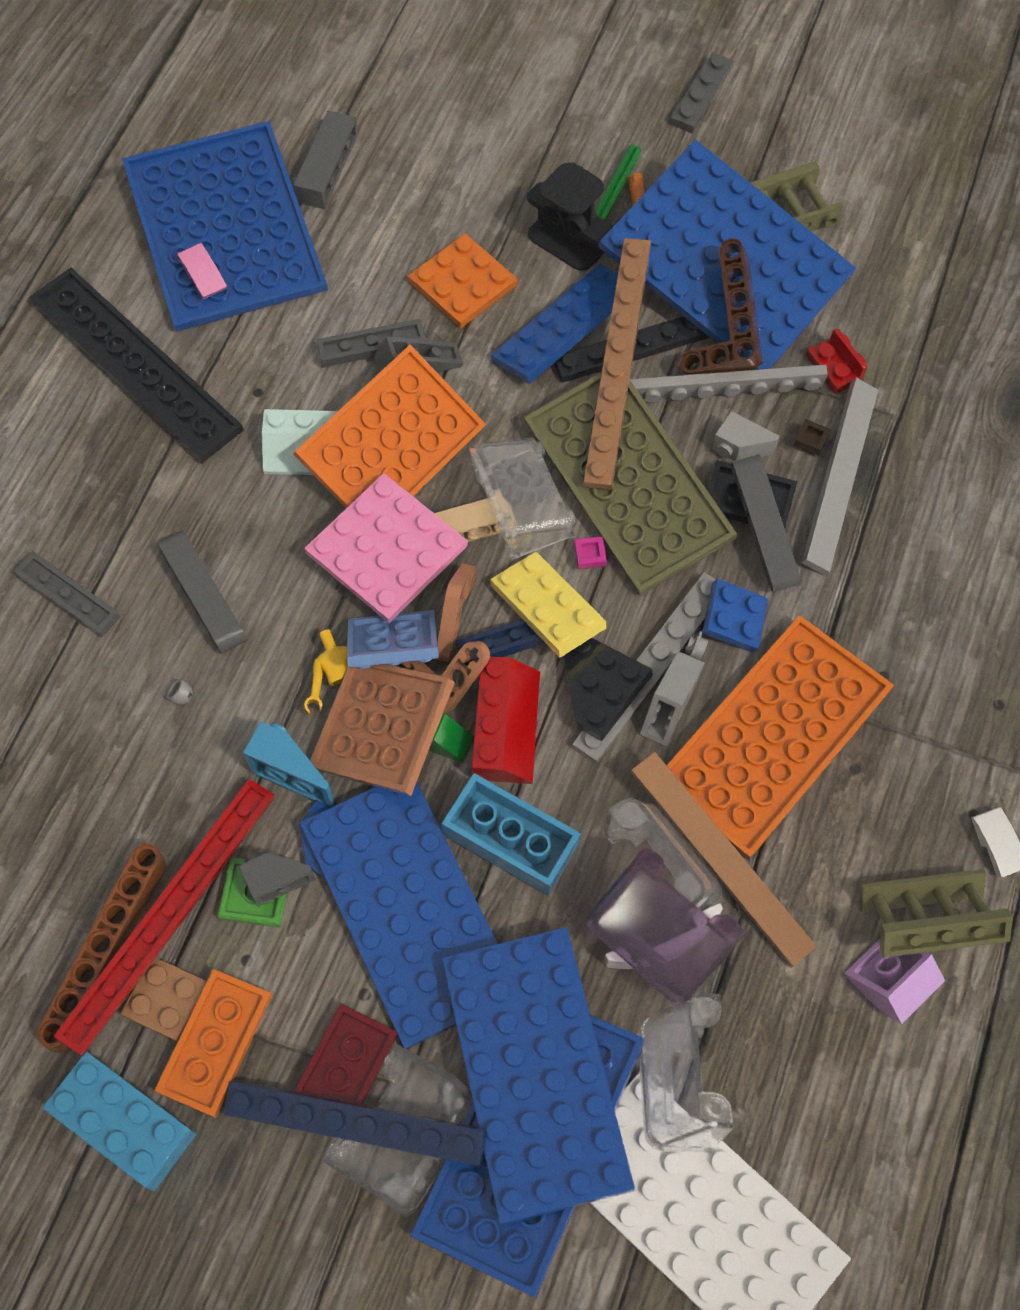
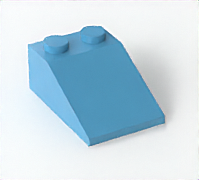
M260 722L243 752L252 774L314 802L318 800L329 808L334 807L335 802L329 784L287 733V730L276 723L268 725Z

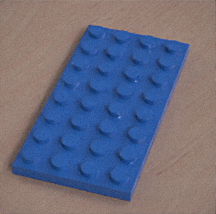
M416 782L411 796L374 787L299 822L393 1026L398 1032L404 1049L407 1050L455 1026L456 1020L442 958L498 943L418 783Z
M567 927L443 957L442 961L478 1125L481 1128L487 1129L484 1152L500 1225L635 1191Z
M590 1015L612 1102L616 1111L645 1039ZM472 1102L462 1124L479 1127L474 1102ZM484 1152L480 1166L445 1160L411 1233V1237L536 1299L575 1207L500 1225Z

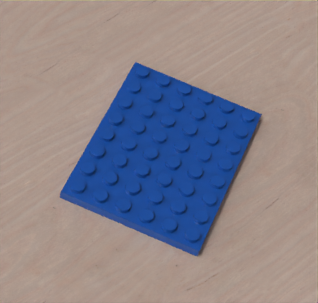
M270 121L122 158L176 332L328 290ZM199 243H202L227 285V289L204 300L177 256L178 253Z
M696 139L600 240L598 245L602 251L620 264L624 238L651 240L645 285L718 344L731 341L719 248L729 238H736L741 241L750 262L762 351V361L753 370L771 369L856 270L853 264ZM739 252L733 253L730 258L736 257ZM742 276L735 278L732 283L741 280ZM746 301L739 302L736 307L743 306ZM749 325L743 326L739 333L746 331ZM752 350L746 351L742 358L750 356Z

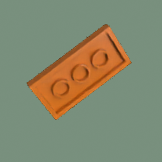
M213 969L154 1091L216 1118L226 1098L229 1081L234 1080L271 1001L272 993Z

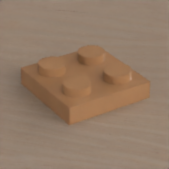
M155 958L136 984L120 1015L178 1042L207 981Z

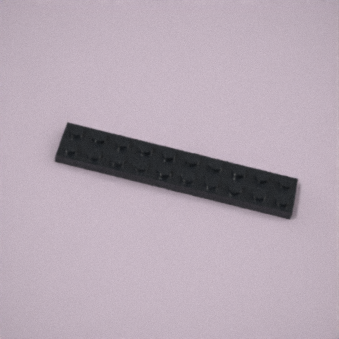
M72 267L30 296V300L35 307L201 463L205 462L244 431L242 424Z

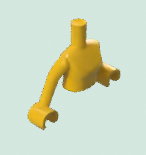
M330 629L319 633L325 651L313 663L311 695L304 704V712L308 716H310L308 708L310 703H316L319 711L321 712L322 701L319 697L323 672L331 687L342 683L348 669L347 646H336Z

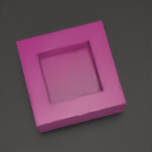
M603 536L574 540L578 569L606 566L607 559Z

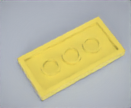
M537 552L490 579L491 587L559 658L606 629V620Z

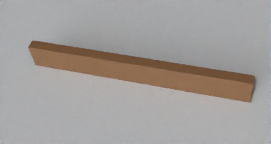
M656 752L631 770L630 773L791 968L817 947Z

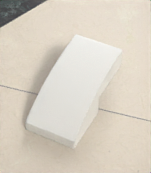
M997 807L971 817L980 845L987 847L996 876L1004 877L1020 871V842L1002 808Z

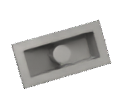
M731 411L715 434L712 450L716 451L720 456L733 461L757 454L761 457L773 455L780 436Z

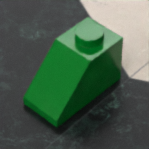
M443 713L429 751L463 764L473 742L474 735Z

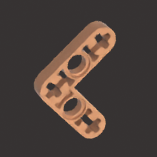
M462 563L448 584L437 642L439 658L435 659L437 661L449 664L452 661L462 605L472 591L477 571L476 566Z
M481 641L465 643L441 675L450 678L452 681L453 673L456 669L460 670L464 675V682L461 686L454 683L453 692L449 696L443 713L451 712L457 706L490 659V651L485 643ZM471 650H478L476 655L479 658V660L471 661L468 664V666L462 664L467 663L472 659L473 653L471 652ZM417 661L402 662L405 667L401 668H414L413 670L436 675L424 663Z

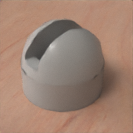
M177 679L167 692V699L179 705H184L190 701L187 696H193L192 687L182 679Z

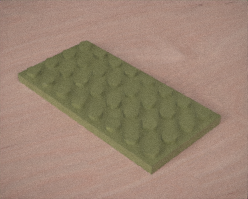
M601 372L525 416L524 420L599 535L603 536V541L641 596L735 540L737 533L631 381H629L613 488L609 490L584 487Z

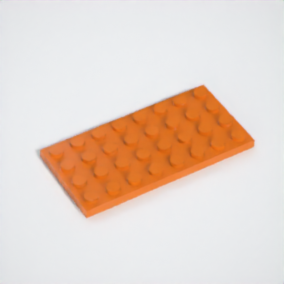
M799 615L667 764V767L736 850L749 861L888 695L894 684Z

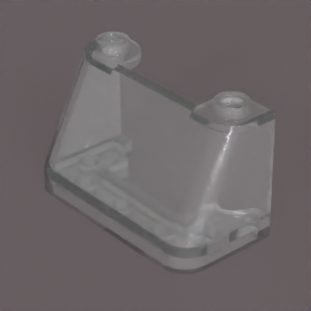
M533 437L481 442L468 446L473 472L480 485L482 484L499 524L500 532L507 543L506 549L511 560L574 536L572 527L576 525L574 514L571 508L566 510L543 459L546 454L541 441L536 442Z
M627 798L608 809L603 833L613 845L619 840L630 842L632 847L635 848L646 840L676 878L671 896L675 902V908L668 919L677 931L689 923L692 915L704 911L718 902L722 893V885L718 878L655 802Z
M701 993L648 1017L638 1029V1036L645 1039L639 1054L644 1135L648 1144L656 1150L711 1152L733 1129L730 1103L718 1093L703 1092L698 1038H701L704 1034L703 1028L712 1027L721 1017L720 994Z
M396 1044L383 1064L384 1077L390 1084L375 1107L462 1124L473 1102L471 1091L454 1075ZM340 1138L330 1145L328 1153L322 1162L398 1213L408 1216L418 1208L446 1159Z

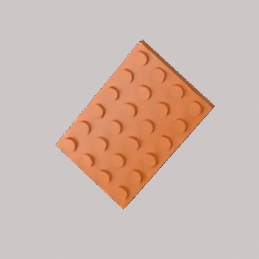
M409 345L305 441L293 455L347 508L383 473L414 496L486 424L428 362Z

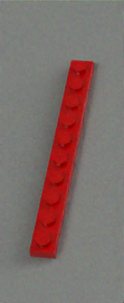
M251 779L247 780L53 1036L55 1040L81 1057L85 1054L274 800L273 793Z

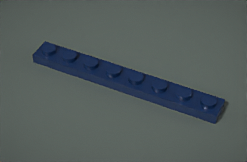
M239 1080L229 1081L224 1111L226 1116L476 1166L482 1164L487 1132L486 1128Z

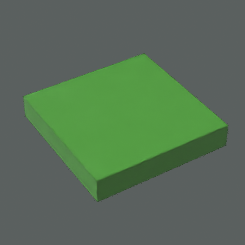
M231 857L218 919L281 928L287 894L258 907L239 868V865L245 863V859Z

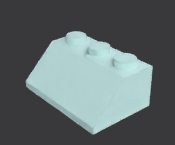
M264 409L262 426L263 473L313 475L293 453L338 411Z

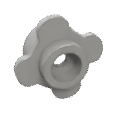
M699 631L696 638L690 637L684 651L689 654L688 656L697 660H701L709 641L701 637L702 631Z

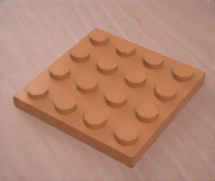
M387 664L372 665L366 669L348 668L311 757V763L318 771L411 796L455 682L448 677Z

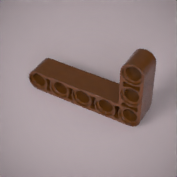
M736 238L725 240L719 248L731 341L685 352L681 356L679 363L685 375L753 370L762 361L749 257L741 241ZM739 252L736 257L730 258L733 253ZM742 276L741 280L732 283L735 278ZM746 301L743 306L736 307L739 302ZM749 325L746 331L739 333L743 326ZM752 350L750 356L742 358L746 351ZM726 356L722 363L716 364L720 357ZM699 363L696 369L690 370L693 364Z

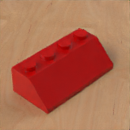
M490 656L487 665L480 673L472 775L475 773L487 781L533 784L540 671L513 658Z

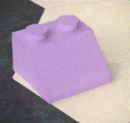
M880 939L844 973L851 983L880 1012L901 1024L945 982L932 954L925 952L884 958L880 951Z

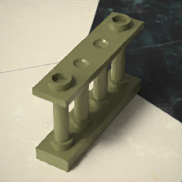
M816 161L750 182L771 200L780 197L784 198L794 214V218L811 232L824 227H831L839 222L843 204L839 202L830 206L827 205L816 187L820 170ZM806 190L818 210L805 213L793 193Z
M984 869L861 884V912L877 911L883 922L881 924L880 951L884 958L1010 942L1013 916L1009 909L990 910L984 900L986 880ZM970 899L977 912L959 914L953 901ZM939 903L946 916L928 918L922 905ZM908 907L915 920L897 922L891 909Z

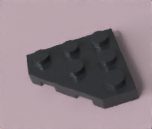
M590 638L565 654L564 660L578 729L603 741L652 677V669L594 638Z

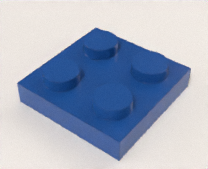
M717 578L712 582L703 634L754 653L759 649L768 598Z

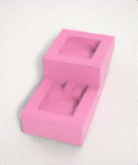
M202 243L177 254L203 300L227 289L226 283Z

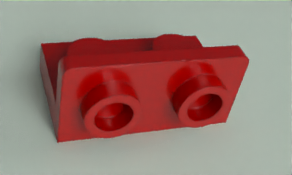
M839 328L832 331L830 339L809 348L806 356L813 365H826L828 375L825 381L835 394L849 388L851 381L856 377L863 380L867 369L866 361L862 355L857 353L851 345L850 339L843 335Z

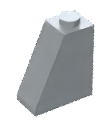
M679 651L676 653L653 696L640 735L668 746L697 685L705 664L704 662Z

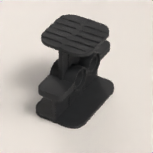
M572 162L560 165L544 182L537 183L527 193V202L538 209V219L528 230L529 239L573 269L584 271L591 268L605 253L598 247L600 240L614 227L599 217L594 209V202L604 191L603 181L588 170Z

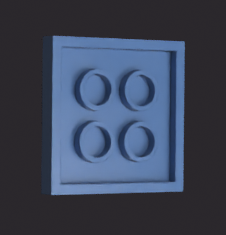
M434 610L399 613L390 623L386 622L381 616L348 619V668L366 669L372 665L379 664L395 666L407 661L424 663L439 658Z

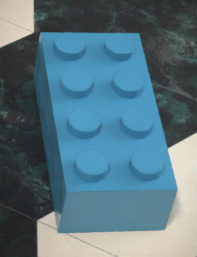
M473 773L442 822V833L445 837L548 896L580 845L581 838L580 832Z
M87 1051L42 1107L137 1182L154 1192L197 1135Z

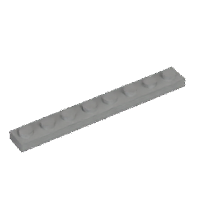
M826 365L641 378L630 379V381L645 402H656L659 399L665 398L682 400L692 396L709 398L719 394L736 396L739 393L746 392L762 394L773 390L789 392L799 388L815 390L823 386L828 372Z
M705 572L701 575L636 660L651 668L653 675L603 741L582 731L573 742L572 749L594 764L600 761L667 672L676 653L683 651L690 637H693L704 623L712 582L716 579Z

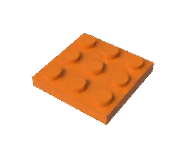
M466 233L408 275V282L460 329L518 286V278Z

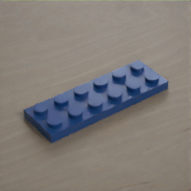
M602 264L596 266L492 353V362L530 384L612 314L618 272Z

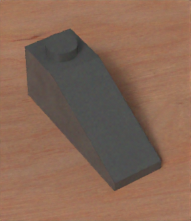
M386 336L373 356L378 374L409 345L436 372L460 368L463 365L457 344L454 342Z

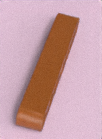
M148 843L141 844L133 851L38 1028L37 1039L39 1043L53 1053L59 1054L69 1050V1048L58 1041L50 1043V1036L53 1031L59 1029L70 1015V1013H66L67 1004L72 999H78V1002H80L133 932L165 871V859L154 845ZM147 857H156L152 865L148 867L142 866L143 861ZM141 884L140 890L136 894H127L128 889L132 885ZM125 912V918L122 922L112 923L113 917L117 913ZM109 940V948L103 953H97L99 944ZM94 969L93 978L88 982L82 983L83 974L87 970Z

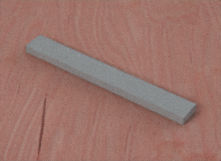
M857 377L850 383L801 561L802 564L823 575H826L831 570L878 389Z

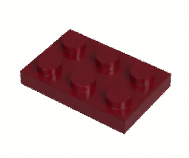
M340 1003L294 1091L363 1105L398 1037V1032Z

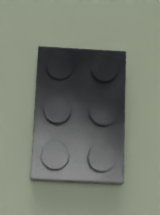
M716 460L708 493L726 518L749 524L733 476L731 463ZM767 473L785 528L798 481Z

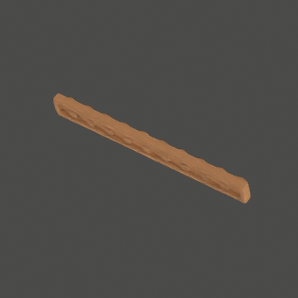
M624 238L584 477V487L609 490L613 488L651 250V240Z

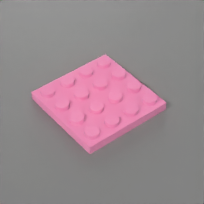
M383 473L304 549L309 557L386 622L390 623L468 546V541Z

